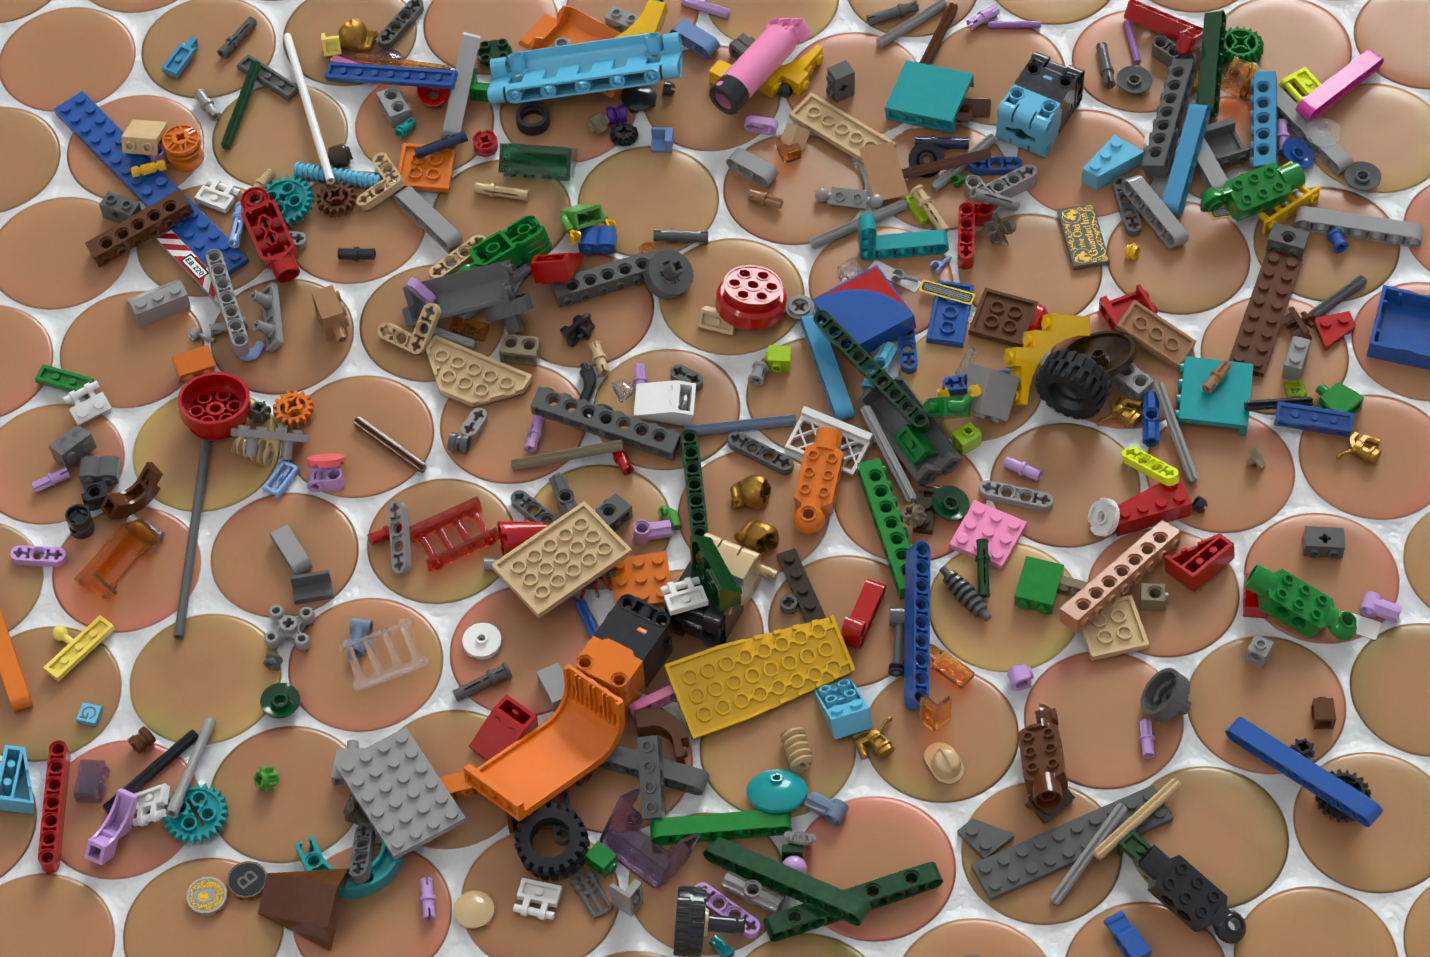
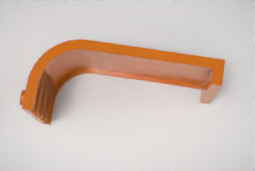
M570 664L563 668L565 689L562 700L549 719L478 768H475L470 763L463 767L465 783L518 821L527 817L600 766L613 753L624 731L625 704L622 698L617 697L607 688L602 687L594 679L587 677Z

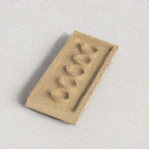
M812 92L789 114V119L862 163L860 148L892 141Z

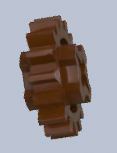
M342 181L339 184H336V182L333 185L326 184V188L321 187V192L317 193L318 198L316 200L319 210H323L325 215L330 213V217H333L334 214L340 217V213L346 215V210L352 211V206L356 205V195L353 187L350 188L348 183L343 185Z

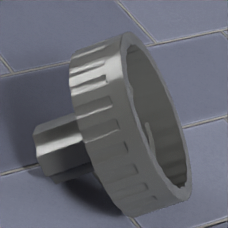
M674 250L659 251L646 263L644 268L646 286L654 295L662 299L671 300L680 297L693 282L694 275L691 263L683 254Z
M523 293L515 295V298L510 302L486 307L484 312L487 321L503 319L507 333L513 334L523 330L519 314L534 307L530 294Z
M1165 668L1159 671L1149 680L1141 696L1142 710L1160 722L1168 721L1177 714L1180 716L1187 714L1191 702L1188 700L1190 682L1184 675L1173 668Z

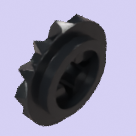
M617 123L615 127L611 128L610 139L618 146L632 145L638 139L637 127H634L632 123ZM622 131H626L625 138H623Z

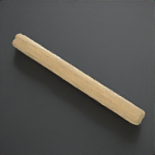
M1172 778L1094 849L1093 855L1099 860L1103 859L1118 845L1122 838L1131 830L1137 828L1180 788V781Z

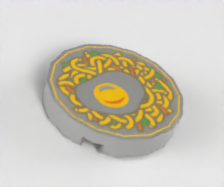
M212 876L201 877L189 886L186 900L189 908L195 914L212 916L225 907L228 901V892L225 884L220 879Z

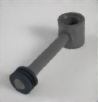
M890 607L889 626L895 627L893 663L889 664L888 673L891 676L900 677L904 675V664L901 663L903 628L905 627V607Z

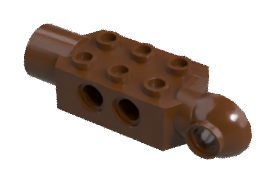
M1039 703V710L1035 711L1037 724H1031L1019 731L1018 740L1027 792L1029 795H1033L1034 803L1038 808L1049 810L1058 807L1062 803V791L1068 787L1056 708H1050L1046 704Z

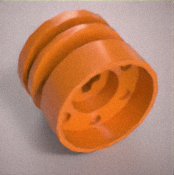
M179 124L170 127L164 133L162 143L166 152L167 162L172 169L178 172H190L202 164L204 151L196 128L191 125Z

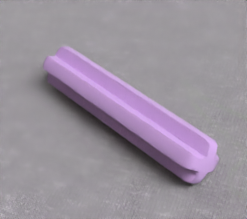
M681 0V5L725 19L730 15L729 8L702 0Z

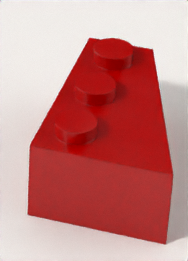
M1220 533L1198 542L1197 546L1189 549L1187 547L1183 548L1180 553L1173 556L1170 554L1164 556L1165 572L1195 592L1235 558L1234 543Z

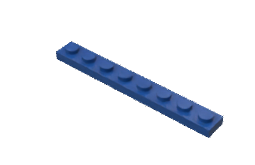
M329 62L324 77L331 81L454 89L458 72L445 69Z

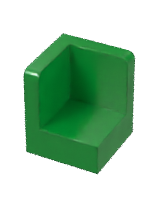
M477 74L472 75L470 85L471 100L489 102L487 90L490 83L478 82Z

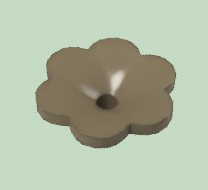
M1254 447L1249 449L1251 458L1246 460L1247 464L1250 467L1256 464L1259 469L1264 468L1265 463L1261 454Z

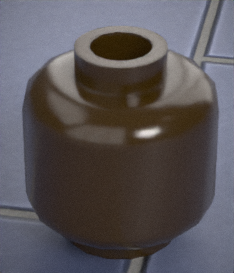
M341 143L328 149L327 155L333 168L340 169L351 164L353 157L349 146Z

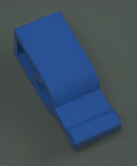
M1122 910L1104 919L1105 926L1112 933L1115 943L1124 957H1151L1152 950L1137 928L1130 924Z

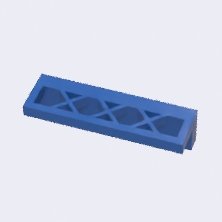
M1278 401L1274 426L1350 438L1355 413Z

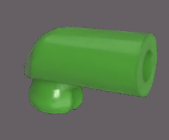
M659 507L658 514L663 519L670 520L673 530H679L681 523L678 512L670 507Z

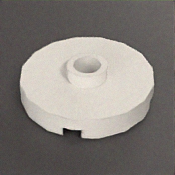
M1099 498L1100 500L1095 501L1089 510L1088 522L1091 525L1090 530L1095 535L1106 537L1116 530L1120 519V512L1117 503L1113 499Z
M478 623L465 631L462 643L464 651L468 656L478 660L490 659L499 652L502 639L499 630L489 623Z

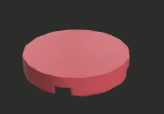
M327 453L307 457V465L311 468L314 465H318V468H333L340 466V463L342 465L345 464V455Z

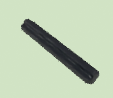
M1312 397L1248 400L1244 402V409L1246 411L1277 409L1278 401L1313 406Z

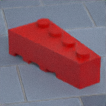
M1181 479L1173 486L1158 483L1119 504L1120 519L1115 530L1117 537L1156 526L1161 520L1168 523L1189 517L1192 502Z

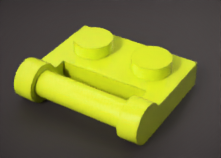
M1306 67L1292 73L1279 82V85L1292 95L1297 104L1306 96L1302 97L1291 83L1294 82L1306 96L1322 85Z

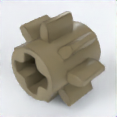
M598 112L588 118L590 122L587 126L590 132L595 131L596 134H599L608 129L607 123L610 121L606 114L601 115Z
M915 503L907 505L902 514L905 518L903 522L914 528L922 525L927 516L924 513L925 508Z

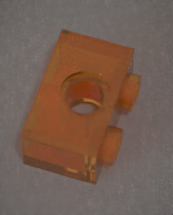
M1234 57L1233 61L1229 64L1226 77L1221 82L1220 90L1245 101L1251 88V79H1254V72H1258L1259 67Z

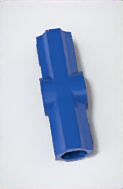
M1148 391L1143 394L1142 444H1145L1147 447H1154L1159 444V400L1155 391Z

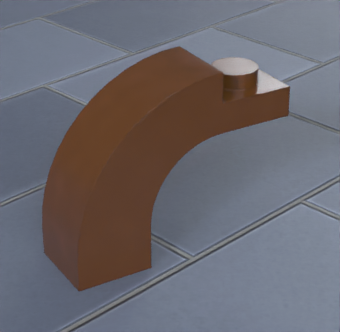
M147 462L136 482L124 491L108 493L100 509L110 520L123 519L135 514L148 505L161 489L157 484L163 475L153 462Z
M634 710L638 737L657 735L666 738L673 746L676 762L685 764L684 758L688 757L686 747H689V736L682 722L674 715L663 710Z

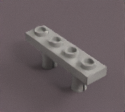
M271 282L261 292L253 290L250 293L249 300L262 305L264 322L257 319L254 321L252 329L265 335L266 349L273 353L284 343L278 284Z
M238 425V429L231 428V436H239L246 439L245 456L249 457L257 456V442L262 438L280 440L282 442L280 459L292 460L293 443L295 441L309 443L310 435H304L302 430H292V433H285L286 429L274 428V432L268 431V427L256 426V430H250V426Z

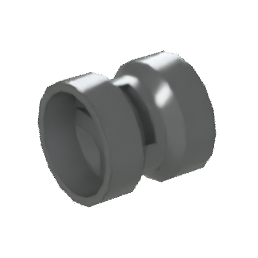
M451 432L448 438L447 449L449 451L459 450L461 453L467 454L471 445V436L466 434L461 436L456 432Z

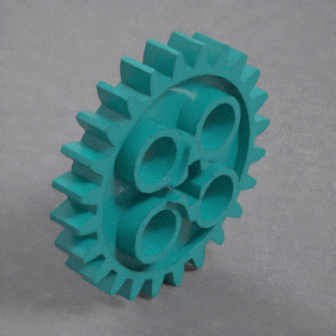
M286 175L284 180L279 176L277 182L272 179L273 184L266 183L267 189L265 190L268 192L270 200L276 201L286 225L288 224L291 228L292 223L298 225L299 219L304 221L303 216H309L307 210L313 209L311 204L314 203V195L306 181H303L301 178L296 179L294 175L289 179L288 175Z
M198 782L194 788L189 785L180 809L186 810L179 812L176 818L166 816L162 819L166 832H169L171 838L175 836L176 842L182 839L184 845L189 840L192 846L195 845L197 840L202 845L205 838L210 842L211 835L218 837L216 831H223L221 824H227L225 817H229L225 797L221 795L220 790L215 792L214 786L208 789L206 783L202 788ZM187 801H191L204 827H200ZM169 804L164 805V809L167 810ZM212 815L211 818L205 819L207 816Z

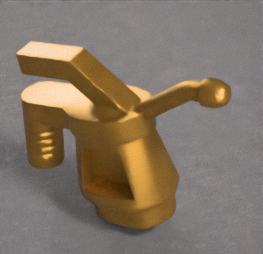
M1117 394L1111 401L1112 414L1098 420L1096 425L1100 426L1103 421L1114 418L1126 427L1135 428L1141 421L1142 414L1128 406L1141 408L1143 401L1126 397L1116 407V404L1121 400V396Z
M1354 432L1348 441L1351 450L1336 455V459H1340L1343 455L1351 453L1357 455L1366 463L1374 464L1381 455V450L1376 447L1379 446L1381 439L1363 435L1355 443L1354 441L1358 438L1359 433Z
M887 717L877 730L868 729L852 735L854 740L864 735L866 736L855 744L862 760L868 758L865 749L867 745H870L874 755L880 759H884L894 752L895 748L892 746V742L882 733L885 725L893 720L892 717Z

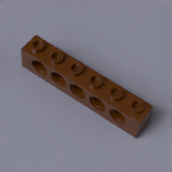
M178 189L87 241L85 244L100 268L115 258L124 255L129 250L140 246L150 238L157 236L164 230L173 227L178 222L187 219L194 214V211L181 189Z

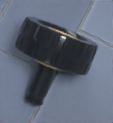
M680 886L678 887L673 954L683 957H701L703 938L707 937L708 932H738L744 934L745 918L709 915V909L706 908L707 890L701 887Z

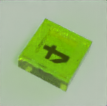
M1303 379L1284 382L1283 386L1287 398L1307 397Z

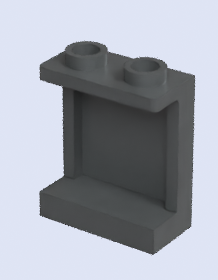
M1233 118L1207 125L1204 135L1206 142L1223 169L1249 161L1250 148L1244 147L1235 131L1236 122Z

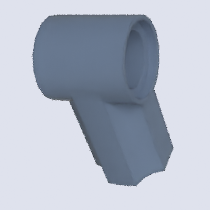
M351 619L350 639L347 647L348 654L359 658L364 656L368 637L372 635V620Z
M814 791L809 794L805 803L806 809L823 816L825 821L834 826H839L849 809L844 801L836 798L831 800Z

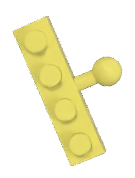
M99 615L74 639L68 635L66 627L56 626L52 631L53 638L57 641H64L68 645L43 667L44 671L59 682L115 630L114 625Z

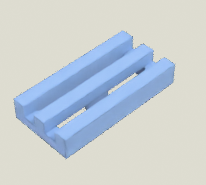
M283 460L262 487L263 491H268L270 495H275L279 499L300 472V468ZM287 466L288 468L285 470V472H284L283 474H281L282 471H283V470L285 469V467ZM278 478V481H277V482L275 483V485L271 488L272 484H273V483L276 481V479Z

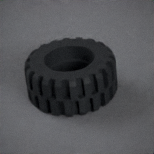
M1058 350L1046 358L1036 375L1035 387L1037 393L1040 394V398L1046 402V405L1054 408L1056 412L1062 413L1066 417L1084 420L1092 418L1100 412L1111 392V381L1107 372H1104V368L1098 365L1095 360L1089 359L1087 355L1079 354L1077 351Z

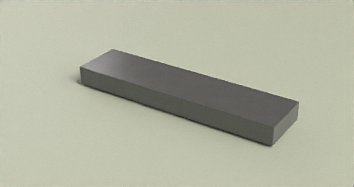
M248 54L237 64V69L247 75L251 62L258 60ZM260 62L261 68L256 79L257 82L287 101H290L299 93L298 86Z

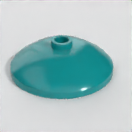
M786 769L762 771L748 782L746 788L749 802L755 808L769 813H784L798 808L804 803L808 793L805 780L798 774Z

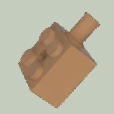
M333 285L311 291L316 315L326 340L329 341L336 338L338 344L346 343L348 341L346 335H348L347 327L349 322L345 306L341 304L342 300L339 291L335 292Z

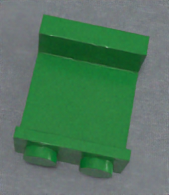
M1026 556L1014 595V605L1021 609L1036 610L1042 614H1052L1061 576L1064 575V565Z

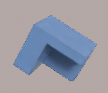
M652 127L651 152L672 153L673 127Z

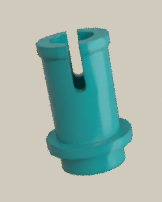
M408 117L401 125H397L395 134L399 138L406 137L408 132L417 125L415 119Z
M718 934L711 938L712 941H709V945L720 954V957L734 956V948L728 946Z

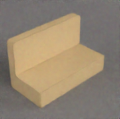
M704 306L700 309L697 327L734 335L735 327L726 323L719 316L716 308Z

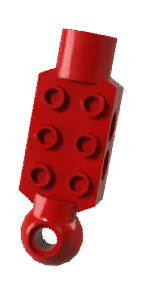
M251 187L245 190L240 199L241 207L244 209L241 215L265 269H271L276 281L279 283H286L295 279L300 274V269L295 260L299 253L276 201L270 200L268 192L261 187Z

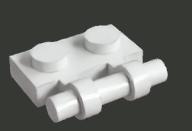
M209 178L207 180L208 186L203 185L194 199L196 203L227 214L235 202L233 195L240 196L241 190L232 184L226 185L221 180Z
M97 381L84 384L83 388L77 391L73 390L68 393L69 395L63 397L65 404L74 403L75 406L69 408V412L77 425H82L112 409L103 391L97 395L94 393V390L100 387ZM85 394L89 395V399L80 402L79 397Z
M687 577L683 581L669 582L666 586L660 587L662 595L669 593L664 595V601L670 616L708 605V599L703 586L694 587L700 584L699 577Z
M164 783L135 793L139 797L135 811L137 818L133 819L134 827H143L151 821L157 822L167 816L166 809H161V807L168 804L170 786Z
M522 878L517 892V899L522 900L523 904H514L513 912L520 913L521 916L526 917L528 915L536 916L544 921L546 919L554 920L555 912L548 911L549 906L557 908L562 893V886ZM531 902L541 904V908L530 907Z

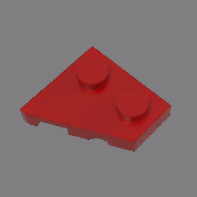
M1350 311L1318 317L1313 322L1324 351L1329 350L1333 343L1339 342L1345 335L1354 331L1356 326Z

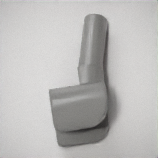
M901 268L892 272L896 274L891 278L894 282H898L901 279L918 282L919 278L905 274Z
M197 327L192 328L188 332V337L192 341H196L198 338L213 343L215 341V338L203 334Z

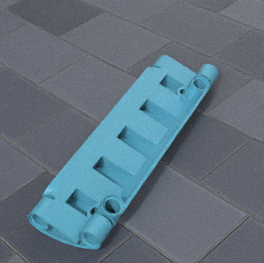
M653 32L515 52L509 54L508 59L507 57L490 59V70L493 79L487 90L488 101L490 104L507 101L510 103H523L651 85L660 80L680 78L683 60L680 32L663 34V38L660 33Z

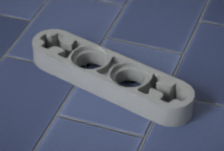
M985 480L979 486V494L985 500L1040 512H1048L1053 507V497L1046 492L991 480ZM1003 491H1009L1012 493V495L1010 497H1004L1001 493ZM1028 495L1031 499L1029 501H1022L1020 497Z
M393 501L388 507L392 570L397 574L406 575L410 572L412 566L408 508L403 502ZM401 523L402 530L400 533H397L396 528ZM402 542L403 549L398 552V545Z

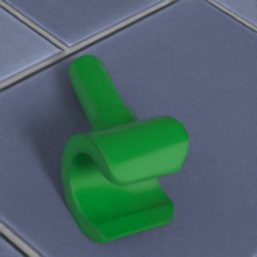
M954 174L950 180L955 188H960L968 176L960 177V175Z

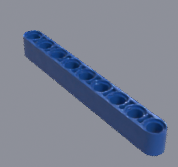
M918 541L906 551L904 705L909 711H917L929 702L931 550L925 541Z
M1238 717L1225 731L1231 741L1363 826L1370 827L1383 813L1381 806L1374 800L1245 718Z

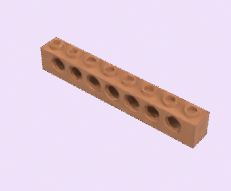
M1161 520L1060 607L1059 621L1076 633L1080 632L1083 628H1087L1090 622L1099 617L1109 605L1112 606L1117 598L1122 594H1126L1132 585L1138 583L1147 572H1151L1160 561H1164V556H1167L1171 551L1179 547L1181 543L1180 531Z

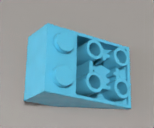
M851 678L840 680L834 684L823 685L813 690L828 729L834 739L873 728L869 707Z

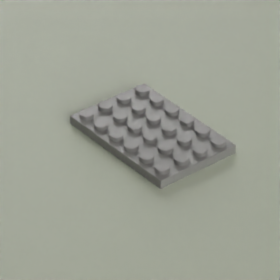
M406 727L335 764L337 772L394 860L466 822V817Z

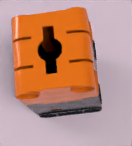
M622 595L576 659V668L587 677L594 679L596 683L607 688L617 697L622 698L625 704V716L630 713L628 710L629 706L640 699L673 651L672 638L669 635L671 630L669 614L633 595Z

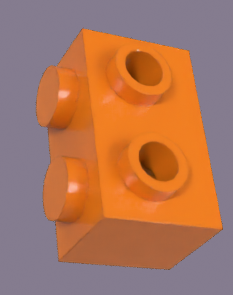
M208 345L172 356V363L179 382H188L196 376L215 371L216 364Z

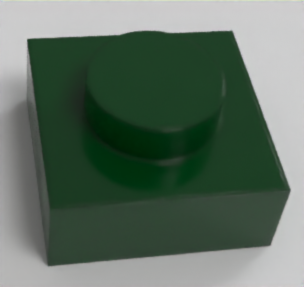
M793 843L782 844V861L791 855L799 856L803 859V845Z

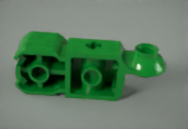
M524 216L510 224L504 231L499 230L469 249V254L474 262L461 267L457 273L509 259L515 268L522 263L530 264L535 255L549 254L552 249V243L544 226L540 225L535 216Z

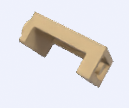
M133 119L121 136L122 152L157 155L158 143L162 141L164 133L168 130V122Z

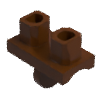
M1293 306L1288 309L1290 313L1282 318L1286 328L1289 329L1297 324L1298 328L1290 332L1292 337L1297 336L1312 340L1306 326L1313 328L1316 316L1313 313L1307 314L1306 311H1303L1301 313L1302 318H1300Z

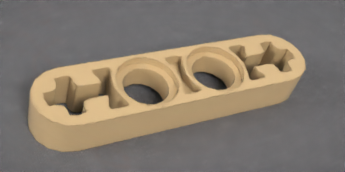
M480 234L475 235L430 268V279L454 274L461 267L472 261L470 254L465 257L460 254L464 251L469 252L472 246L486 239V237ZM453 261L456 262V265L449 267L447 263Z

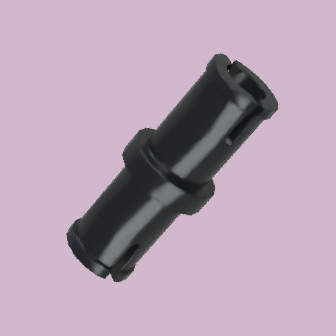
M359 247L339 248L337 255L339 260H375L376 250L375 248L360 249Z

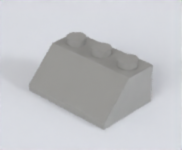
M178 279L126 299L139 328L191 308L188 294L182 282Z

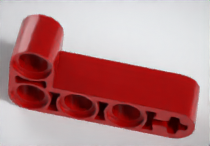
M964 202L959 206L957 265L963 270L972 268L974 264L975 226L986 227L992 224L993 206L991 204Z
M870 579L866 580L851 616H846L842 625L841 635L846 645L858 649L862 648L886 591L885 584Z

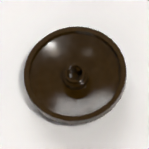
M1119 331L1092 333L1090 336H1084L1076 340L1066 349L1070 352L1077 351L1079 354L1083 353L1089 359L1095 360L1098 365L1104 368V372H1107L1109 378L1128 368L1134 361L1137 353L1134 340L1128 334Z

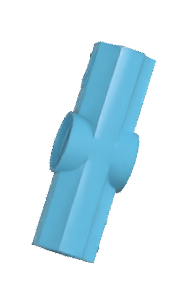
M883 343L873 359L888 373L898 348L893 343ZM870 369L868 373L872 374L876 369ZM866 378L861 384L863 391L868 388H874Z

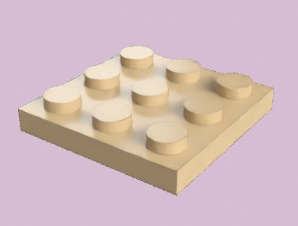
M1132 595L1117 598L1112 606L1109 605L1099 617L1090 622L1087 628L1081 630L1091 661L1148 649L1150 645Z

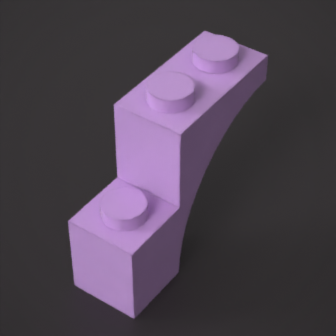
M123 788L117 790L114 803L106 820L99 830L88 839L84 858L99 865H103L114 858L118 839L131 831L139 795Z

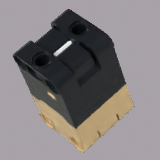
M705 533L704 536L712 538L733 579L740 585L742 589L741 603L720 613L705 591L708 605L671 615L670 631L680 636H684L686 633L703 640V645L712 648L725 644L750 598L757 590L761 581V554L713 534ZM691 560L678 582L683 581L687 577H696L691 570ZM665 603V612L669 614V611Z

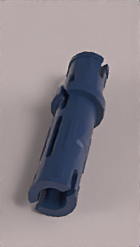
M465 131L451 136L446 135L443 139L414 148L417 159L447 148L452 149L458 144L468 142Z
M931 135V137L915 136V145L928 141L937 144L940 148L969 149V138L935 137V135Z

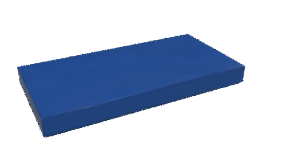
M938 280L939 284L974 293L975 285ZM935 295L926 343L963 348L971 305Z

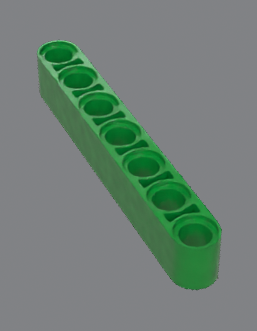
M753 810L656 818L650 821L651 842L655 845L712 841L715 836L726 840L784 835L786 831H792L790 811L769 813Z

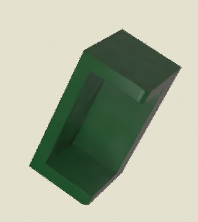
M1131 830L1118 842L1117 854L1120 856L1125 852L1138 863L1152 846L1135 831Z

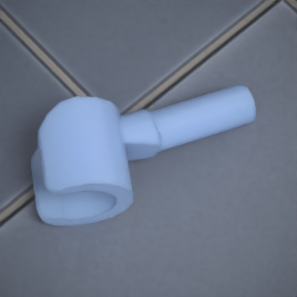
M948 255L942 261L935 260L931 262V270L938 267L935 271L936 274H940L944 264L951 260L952 257Z

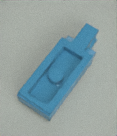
M191 36L186 43H180L162 66V72L178 78L197 52L199 45L197 38Z

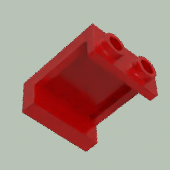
M1140 284L1136 285V291L1110 301L1107 296L1099 299L1098 309L1111 331H1117L1115 327L1134 300L1155 314L1158 313L1156 305L1151 303L1147 290L1143 289Z

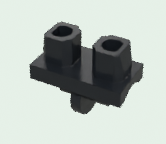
M586 312L582 316L576 315L573 318V324L571 326H563L560 332L562 337L566 339L568 346L573 347L583 338L589 340L591 338L590 332L595 328V325L591 321V315Z

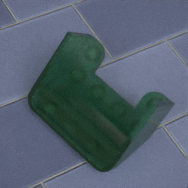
M500 143L498 172L503 173V176L517 177V174L520 173L524 174L526 178L542 175L541 179H552V176L557 177L558 181H570V178H573L575 173L578 148Z

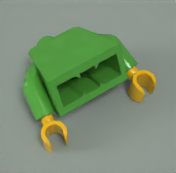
M579 204L560 211V222L566 232L570 234L569 242L574 245L575 240L579 243L581 240V233L575 230L598 223L616 227V222L608 220V217L602 212L601 204Z

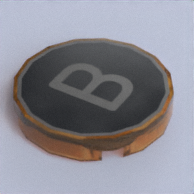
M241 862L229 871L227 877L228 890L238 900H255L263 893L267 872L257 862Z

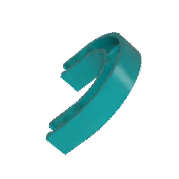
M314 836L308 837L310 844L308 848L309 850L314 849V852H310L307 855L303 853L302 841L294 844L305 871L336 869L324 859ZM382 842L380 853L372 862L369 877L372 881L356 884L352 881L349 874L346 888L339 889L338 898H362L382 890L398 874L404 860V855L394 860ZM314 863H319L317 866H311Z

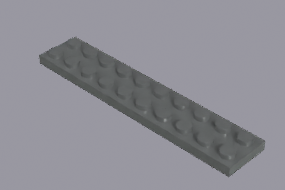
M1151 785L971 864V869L991 902L1072 866L1118 803L1125 805L1127 811L1110 835L1154 796L1157 790L1154 785ZM1163 803L1133 831L1139 836L1172 822L1173 816L1165 803Z

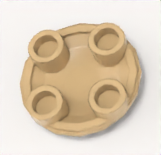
M469 891L457 899L454 904L453 913L462 928H478L491 923L495 906L492 899L486 893Z

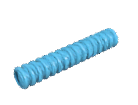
M300 162L295 163L293 175L296 178L300 177L303 179L305 177L307 180L310 178L311 180L316 179V181H326L321 165L316 166V164H313L311 166L310 163L307 165L305 163L300 164ZM336 167L332 168L335 182L338 184L342 181L343 185L348 183L349 186L354 185V187H357L359 185L360 188L363 186L371 188L382 180L381 174L376 175L372 173L371 175L369 172L365 174L363 171L360 173L359 171L354 172V170H343V168L339 170Z

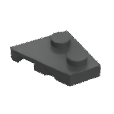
M973 818L957 830V834L982 860L996 854L1014 839L1013 833Z

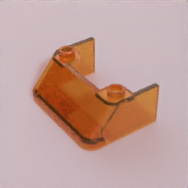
M142 518L123 524L111 535L74 580L101 598L110 599L117 594L118 590L116 588L118 585L116 583L133 563L143 555L145 557L148 556L154 549L152 546L162 542L163 538Z

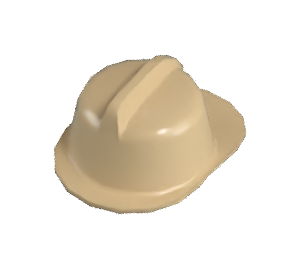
M937 742L926 748L924 760L938 781L952 784L961 779L964 773V766L959 755L950 745Z

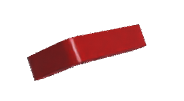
M1137 0L1128 1L1123 17L1177 40L1175 50L1178 52L1191 54L1202 47V27Z

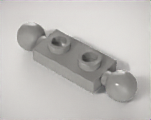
M832 187L831 192H828L825 188H819L815 192L817 201L825 202L829 199L830 206L866 210L867 204L874 209H878L883 205L880 195L874 194L868 197V191Z

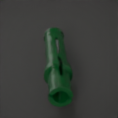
M985 538L976 540L977 556H975V562H977L978 593L981 598L990 597L989 562L991 561V556L988 553L989 540Z

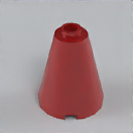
M498 521L497 529L501 542L502 556L547 527L546 523Z

